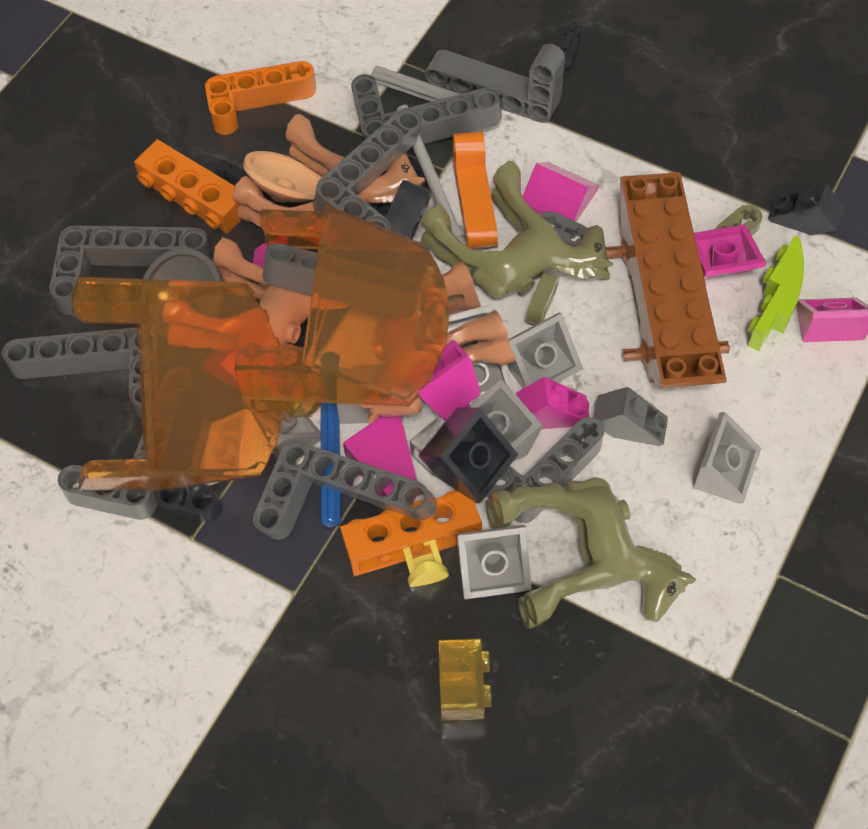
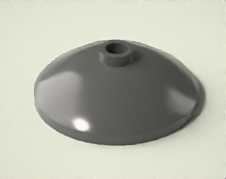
M177 248L162 254L150 265L144 275L140 288V307L143 317L150 328L160 336L168 338L170 324L165 322L163 312L166 301L173 294H178L189 302L192 308L200 314L210 318H217L219 316L224 301V282L219 268L211 258L194 249ZM194 293V299L191 302L190 297Z

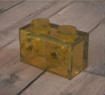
M481 639L438 640L441 721L484 719L485 707H491V685H484L483 672H490L489 651H482Z

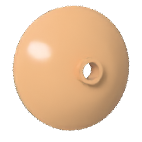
M254 151L248 153L243 163L247 175L263 192L270 195L272 199L282 203L312 202L317 183L323 177V175L311 170L299 160L275 152Z

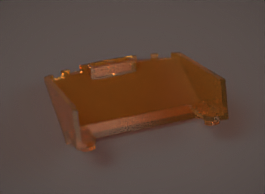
M325 203L323 212L261 209L260 224L264 230L267 247L271 244L281 243L301 249H318L305 346L295 347L292 344L265 346L255 342L247 344L237 354L234 367L241 398L409 407L418 398V393L426 383L429 384L433 378L434 370L439 360L442 359L448 337L449 303L447 290L440 269L431 253L422 243Z
M79 277L72 293V310L79 320L84 323L138 324L144 460H93L86 463L79 473V490L146 489V492L259 477L279 438L281 421L285 413L286 375L278 337H274L268 322L270 319L266 309L262 310L253 296L255 292L246 282Z

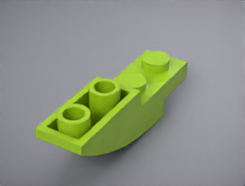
M795 235L788 246L782 245L775 259L778 262L777 266H770L762 281L767 284L763 294L766 298L760 309L764 312L761 317L755 315L747 330L748 333L752 334L748 346L757 351L761 349L772 329L784 334L801 292L804 278V256L801 240Z

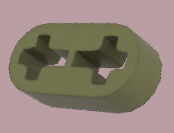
M743 205L724 219L716 229L742 225L741 223L744 219L747 220L744 224H746L753 236L759 230L762 213L755 206Z
M546 272L543 273L529 304L525 322L536 325L545 319L558 288L559 276Z

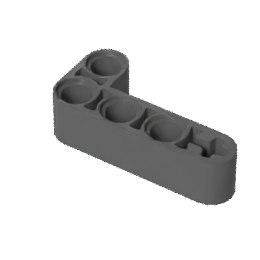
M593 417L582 418L524 476L509 466L499 479L505 481L506 484L501 486L494 485L486 497L492 499L493 492L510 491L520 486L541 487L558 483L565 488L568 479L573 480L600 452L605 430L603 424ZM568 456L573 458L574 461L566 462L561 457ZM549 478L553 482L549 484H544L540 482L539 479ZM536 508L524 511L515 521L519 523L531 522L544 509Z

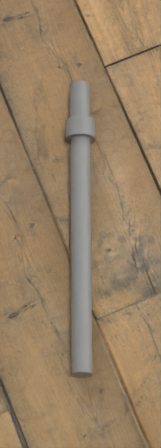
M402 105L398 107L397 112L403 108H408V106ZM419 134L416 143L412 147L437 205L444 206L450 216L452 233L463 244L467 245L463 227L458 225Z

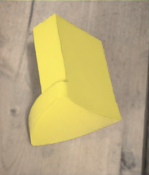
M435 539L423 543L424 546L430 545L432 552L430 554L413 559L410 547L403 549L410 574L408 577L409 587L435 583L449 576L447 568L442 564Z

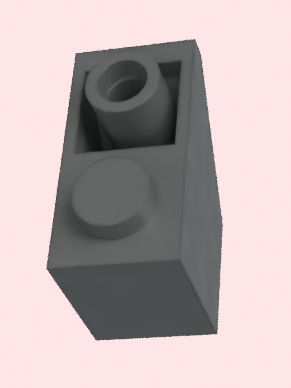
M629 387L598 395L594 418L603 424L606 433L613 438L655 446L664 445L668 417Z

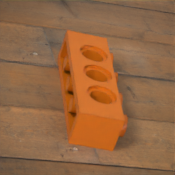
M157 139L134 161L138 173L137 178L145 187H152L159 191L166 200L170 202L175 201L180 204L190 215L196 214L204 219L211 228H218L228 234L241 221L238 217L240 204L233 200L235 186Z
M457 490L447 492L442 497L436 498V511L428 519L418 520L391 510H385L380 515L367 519H355L347 525L340 526L344 547L353 575L358 576L406 561L403 549L410 547L413 559L432 553L430 545L424 546L423 543L434 539L438 551L457 546V533L482 530V521L475 502ZM423 500L416 501L412 504V507L419 506ZM439 518H448V519H449V520L446 521V522H438V521H436V520L439 519ZM409 527L417 528V530L413 532L404 531L406 528ZM375 537L385 538L379 542L372 541Z

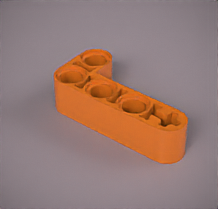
M297 61L216 75L209 78L205 83L213 128L218 134L229 135L238 128L236 111L311 98L316 93L314 67L309 62Z
M483 131L453 134L454 175L463 228L466 234L465 240L467 246L472 249L498 246L497 226L485 166L486 153Z

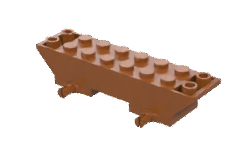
M681 173L621 176L620 234L622 242L621 246L606 247L608 258H622L627 266L629 279L632 278L640 318L639 333L641 338L640 348L622 349L623 362L641 360L647 369L649 383L656 382L660 388L726 383L727 378L721 354H729L730 345L728 340L718 341Z

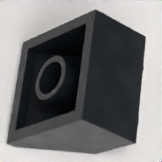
M457 407L418 454L438 479L475 503L483 501L519 455L481 408Z

